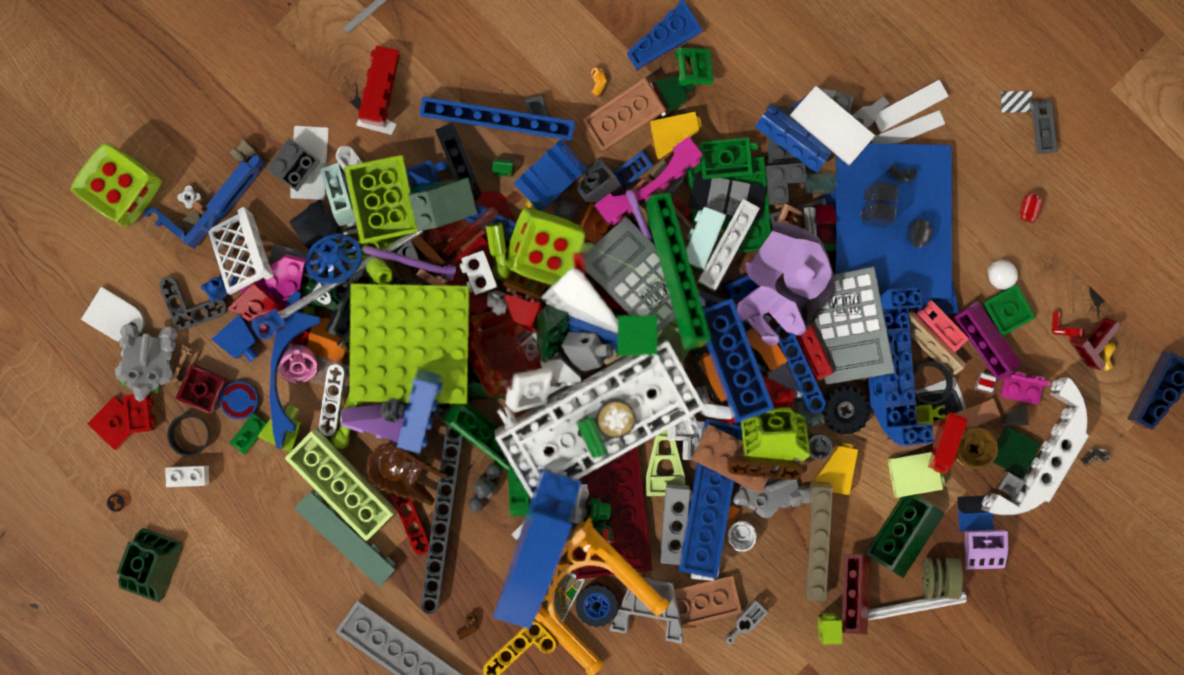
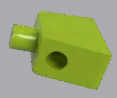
M291 404L288 405L286 413L296 424V430H287L282 449L291 452L296 447L303 422L295 419L299 408ZM271 417L258 437L275 445Z

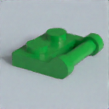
M678 48L675 50L680 74L678 77L679 85L713 84L710 49ZM686 57H690L692 75H687Z

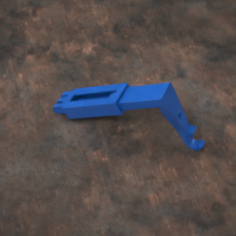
M257 155L253 156L247 164L242 161L206 205L208 209L188 234L154 207L147 208L143 216L150 217L151 213H156L159 217L155 222L157 227L163 224L188 246L195 249L220 217L223 219L256 179L259 175L258 173L265 166V162Z

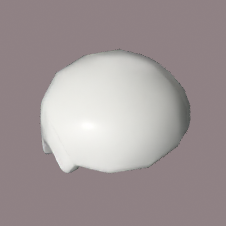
M996 260L988 268L989 281L997 289H1009L1017 282V269L1008 260Z
M739 520L729 528L728 541L736 551L745 552L750 550L756 543L757 533L751 523Z

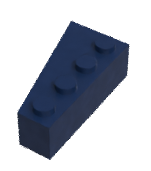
M1162 351L1127 418L1129 421L1142 428L1153 430L1169 412V408L1174 403H1177L1184 392L1183 358L1172 352Z

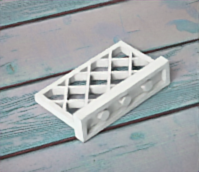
M245 207L238 209L237 215L212 227L208 232L226 291L230 295L263 277L266 280L273 277L254 216ZM239 221L238 230H231L233 224ZM223 230L224 233L221 239H216L215 233ZM229 233L235 234L231 243L225 242ZM240 236L245 237L242 247L236 245ZM223 245L229 246L226 255H222L220 252ZM234 248L240 250L236 259L230 257ZM245 252L250 253L247 262L241 261ZM229 260L234 262L230 271L225 268ZM239 264L245 265L241 275L235 273ZM250 267L255 268L256 274L246 277ZM233 276L239 277L237 284L231 287L230 283Z

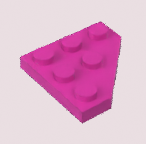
M287 254L275 263L269 264L273 277L267 280L263 277L257 280L256 283L286 309L289 307L287 306L289 295H292L293 291L301 293L306 259ZM248 285V286L242 288L241 293H242L245 289H247L250 285Z

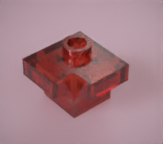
M453 222L429 229L430 232H427L432 243L435 242L436 245L458 237Z

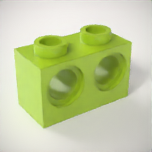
M831 612L822 613V616H818V640L823 645L842 644V620Z

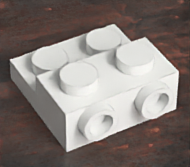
M547 367L514 375L513 386L507 389L505 404L513 412L547 404L552 371Z

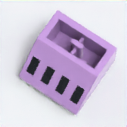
M1003 529L964 531L965 569L1005 568L1008 554V531Z

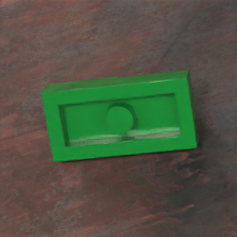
M252 413L229 443L245 455L257 441L260 432L267 423L258 415Z

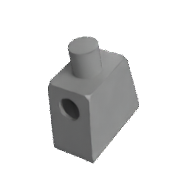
M569 332L561 345L577 372L600 368L606 357L612 353V348L609 344L603 345L598 335L590 333Z

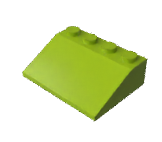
M402 155L344 167L360 244L419 232L408 196L410 188Z

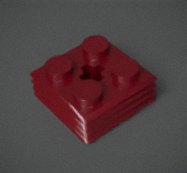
M191 364L175 399L207 414H212L227 383V379L195 364ZM204 385L206 391L200 394V390L197 388Z

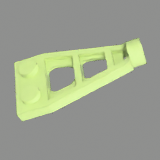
M668 429L656 435L646 474V496H665L666 484L685 485V475L675 440H668L671 446L670 455H660L658 453L660 441L668 440ZM662 459H669L673 464V475H657L658 462Z

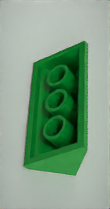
M468 402L467 404H454L442 421L495 463L507 470L510 469L511 463L495 438V430L499 427Z

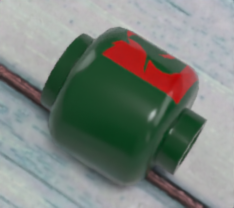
M606 521L593 524L592 527L609 544L615 542L611 524H607Z

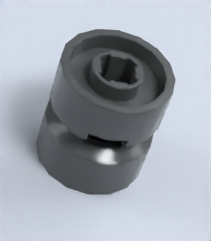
M813 434L808 437L810 457L821 460L831 454L833 449L832 442L827 436Z

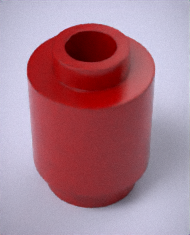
M1029 193L1028 196H1024L1019 212L1021 220L1035 223V220L1038 219L1043 203L1039 195Z

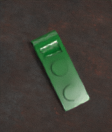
M511 465L510 469H508L510 517L526 516L529 508L528 492Z

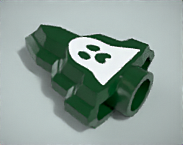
M324 273L321 278L328 279L329 275ZM312 278L304 288V291L308 295L325 284L319 283ZM337 287L310 302L307 306H316L319 309L328 308L334 312L341 299L337 294Z

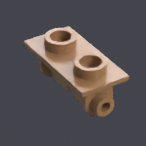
M181 344L170 368L173 373L171 383L181 386L189 366L194 364L199 351Z

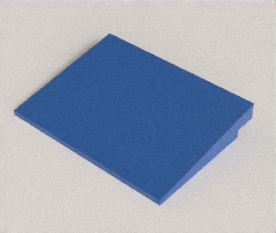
M869 143L850 166L836 155L835 215L837 223L835 224V275L874 267L880 297L889 289L921 287L922 299H951V145Z

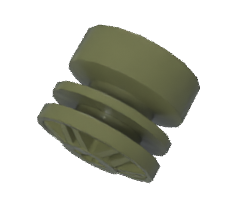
M932 558L924 559L921 582L925 598H932L934 594V597L939 599L943 590L946 599H960L963 573L959 558H945L943 567L939 558H935L934 561H932Z

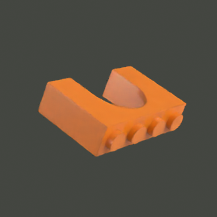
M752 325L747 327L749 331L745 333L750 347L759 355L769 373L787 362L777 344L768 345L762 340L761 334ZM706 352L698 357L700 361L696 364L721 403L726 398L710 355Z

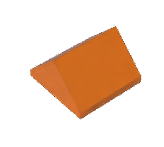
M319 315L318 317L322 318L321 324L312 327L307 347L318 356L343 364L350 341L328 333L326 328L330 319Z

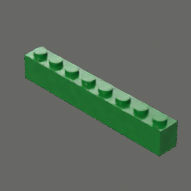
M670 193L652 195L644 203L683 347L684 350L702 347L711 338Z

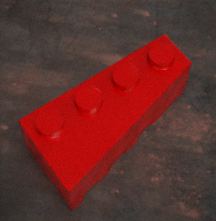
M376 45L375 50L371 51L370 61L372 63L370 69L368 68L367 83L363 89V99L358 112V119L362 123L385 127L400 58V51L397 49Z

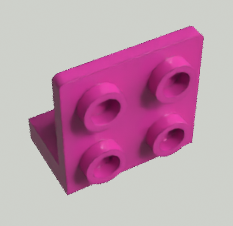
M1012 372L1003 378L1000 397L1039 405L1042 387L1050 386V382H1046L1045 377L1029 375V378H1027L1026 373Z

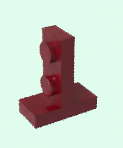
M1104 318L1087 339L1074 336L1070 343L1088 367L1102 370L1106 364L1099 356V353L1116 334L1121 325L1118 321Z

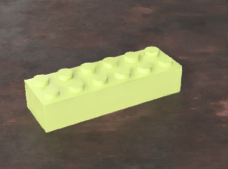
M318 429L311 431L285 457L298 473L365 541L371 538L397 512L390 502Z

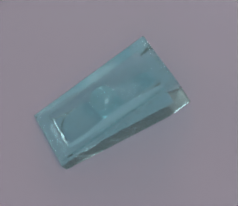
M806 174L804 193L835 195V175Z

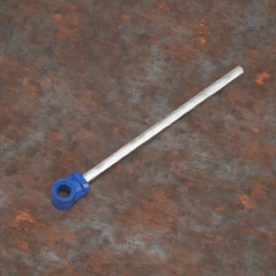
M423 231L405 234L381 250L393 252L422 234ZM371 255L363 260L352 276L364 270L370 260L381 257ZM344 281L336 284H325L279 313L276 309H273L265 315L256 316L252 321L253 330L261 339L271 338L276 330L285 325L283 319ZM267 324L264 330H259L260 326Z

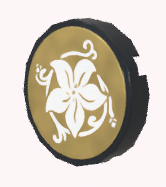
M611 399L604 402L596 414L597 426L601 433L614 439L622 438L629 434L634 428L636 421L635 412L631 405L620 399Z

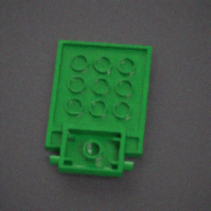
M749 137L700 141L698 149L702 153L701 163L694 168H691V166L687 168L690 198L696 173L702 174V180L723 178L767 187L764 157L751 158L750 150H758L757 142L750 143ZM767 190L761 220H753L736 253L759 251L771 234ZM691 208L694 228H696L698 223L695 221L696 215L699 210L703 211L702 209ZM724 214L726 217L721 228L726 231L733 216Z

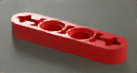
M392 493V500L414 552L419 555L427 553L430 541L413 501L408 498L409 501L398 505L397 501H401V499ZM404 505H409L412 508V513L408 516L404 515L401 511ZM413 522L419 525L420 529L417 533L409 531V525ZM423 534L424 537H420L422 543H426L424 551L421 548H416L419 542L417 539L413 541L412 537Z

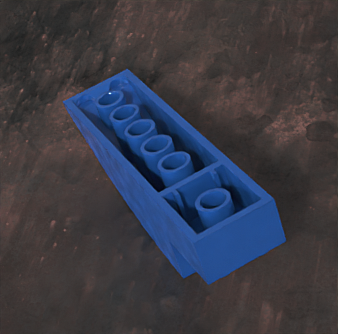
M544 468L541 469L493 618L525 628H531L548 590L572 526L569 520L582 483L580 480Z

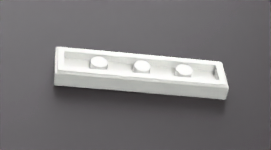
M938 80L881 110L877 114L874 123L881 133L947 98L948 94L941 81Z

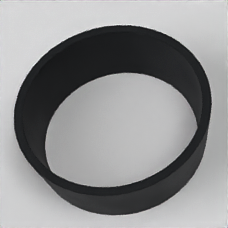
M927 362L918 366L913 374L926 366L939 369L946 379L945 391L939 398L932 401L923 400L916 393L915 397L926 404H937L944 401L950 395L953 380L945 366L936 362Z
M183 414L175 418L169 425L167 439L170 447L176 453L183 456H194L202 452L208 445L210 429L207 423L199 416ZM185 418H197L206 426L208 433L207 441L204 447L198 451H184L175 442V428Z

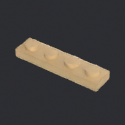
M912 310L909 312L910 337L936 363L945 366L952 377L955 376L967 364Z

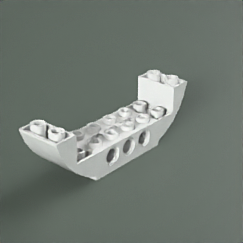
M1070 378L1055 379L1050 387L1052 390L1050 395L1069 407L1062 411L1060 415L1062 419L1059 424L1054 425L1050 432L1052 436L1049 441L1046 440L1040 449L1042 451L1040 456L1036 457L1031 463V471L1022 478V481L1025 483L1015 499L1011 498V503L1000 495L990 493V495L984 497L981 503L983 505L982 510L1000 515H1014L1034 509L1045 501L1050 502L1089 436L1086 434L1087 412L1084 400Z

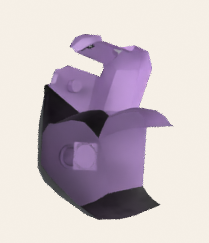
M775 221L773 231L751 262L745 263L746 272L749 277L760 287L739 302L737 312L740 319L750 323L761 334L762 340L770 346L776 345L779 339L777 334L762 318L765 313L769 312L787 332L801 335L807 331L836 290L828 255L820 239L805 229Z

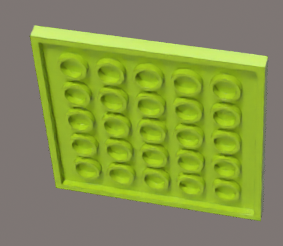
M351 284L349 401L387 402L389 399H397L401 402L409 403L414 377L417 370L421 369L441 375L439 381L443 382L440 393H436L435 400H438V403L467 404L469 286Z

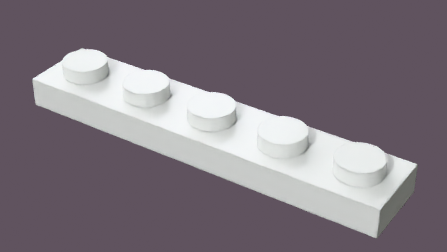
M744 199L741 201L697 283L715 292L758 213L759 207Z

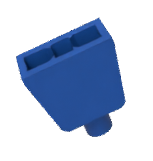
M242 315L234 318L212 338L217 345L235 359H239L244 355L251 363L259 356L253 349V346L258 343V339Z

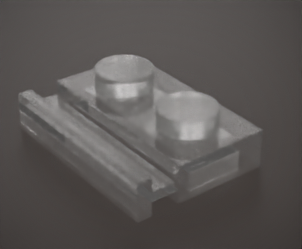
M318 355L317 372L309 382L325 387L327 370L332 363L337 361ZM343 364L346 368L343 394H347L350 385V366ZM336 367L334 370H332L335 372V378L333 380H337V376L339 375V373H341L338 371V368ZM329 386V389L339 392L337 386Z

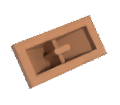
M784 204L777 222L805 229L804 213Z

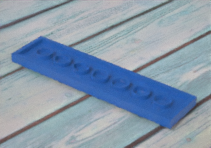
M710 419L704 420L702 434L709 424L741 440L742 430L740 426ZM697 463L692 499L688 511L678 571L717 579L734 481Z

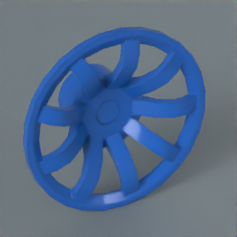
M344 234L326 236L318 240L309 249L305 262L307 272L311 278L319 283H340L347 280L357 271L362 261V250L358 242L350 236ZM338 238L342 239V241L340 244L337 245V243L335 241H332L331 239ZM347 240L354 245L350 249H342L346 245ZM357 251V259H351L345 256L347 254H352ZM313 252L320 255L318 259L310 261ZM341 260L354 265L349 272L343 267L340 262ZM321 263V267L319 268V270L316 273H314L311 269V266H316ZM328 265V279L319 277L323 274ZM334 265L338 267L343 276L334 278Z

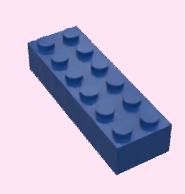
M733 299L703 309L711 338L705 345L734 422L738 423L773 410L772 402Z

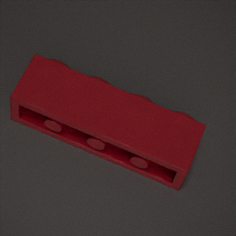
M845 554L842 633L868 635L870 557L866 555Z

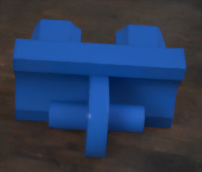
M222 275L210 279L209 282L201 286V289L208 294L212 302L217 299L222 300L228 294ZM233 276L231 280V287L238 282L236 276Z

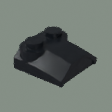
M320 199L311 203L308 208L289 221L308 249L318 240L343 231Z

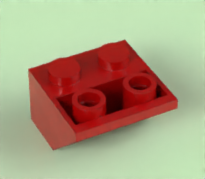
M505 294L504 299L514 322L525 330L537 334V316L545 306H542L540 302L533 299L526 301L524 297L513 294V296Z

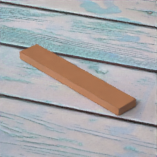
M994 398L954 413L968 418L965 430L1000 417ZM944 418L935 420L934 423H930L933 425L934 439L937 427L943 421ZM890 438L886 440L892 458L929 445L900 446Z

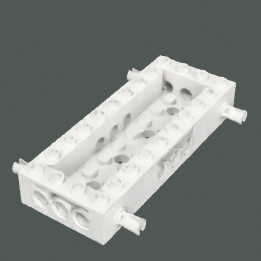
M663 335L658 338V356H626L547 400V404L537 406L517 418L513 416L507 405L504 406L507 415L501 409H498L497 413H499L505 424L495 430V438L532 499L542 468L579 479L681 421H684L689 433L694 434L691 424L698 431L701 427L693 414L705 407L666 337ZM650 388L657 390V395L653 398L646 396V392ZM611 399H620L627 402L635 412L636 421L634 428L626 436L616 439L605 436L599 430L608 452L598 458H592L582 436L577 433L578 427L576 422L585 416L592 415L597 426L596 414L604 402ZM546 446L554 448L552 455L544 454L543 450Z

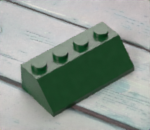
M917 495L900 497L865 554L904 578L941 520L944 512Z

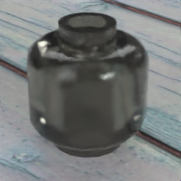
M915 219L909 223L906 239L912 242L911 246L923 248V245L930 244L933 233V226L930 225V221Z

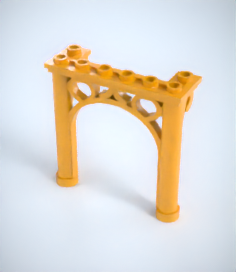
M590 517L585 522L581 520L574 527L575 529L571 533L569 532L561 556L568 551L567 555L570 561L566 563L558 562L549 585V593L545 594L543 601L548 600V609L541 603L535 619L576 659L588 675H594L604 663L562 622L555 609V590L560 580L567 573L588 565L606 568L614 573L657 617L667 609L670 602L665 597L663 598L592 527L593 524ZM581 546L587 553L586 559H577L573 555V550ZM596 553L602 559L591 558V556Z

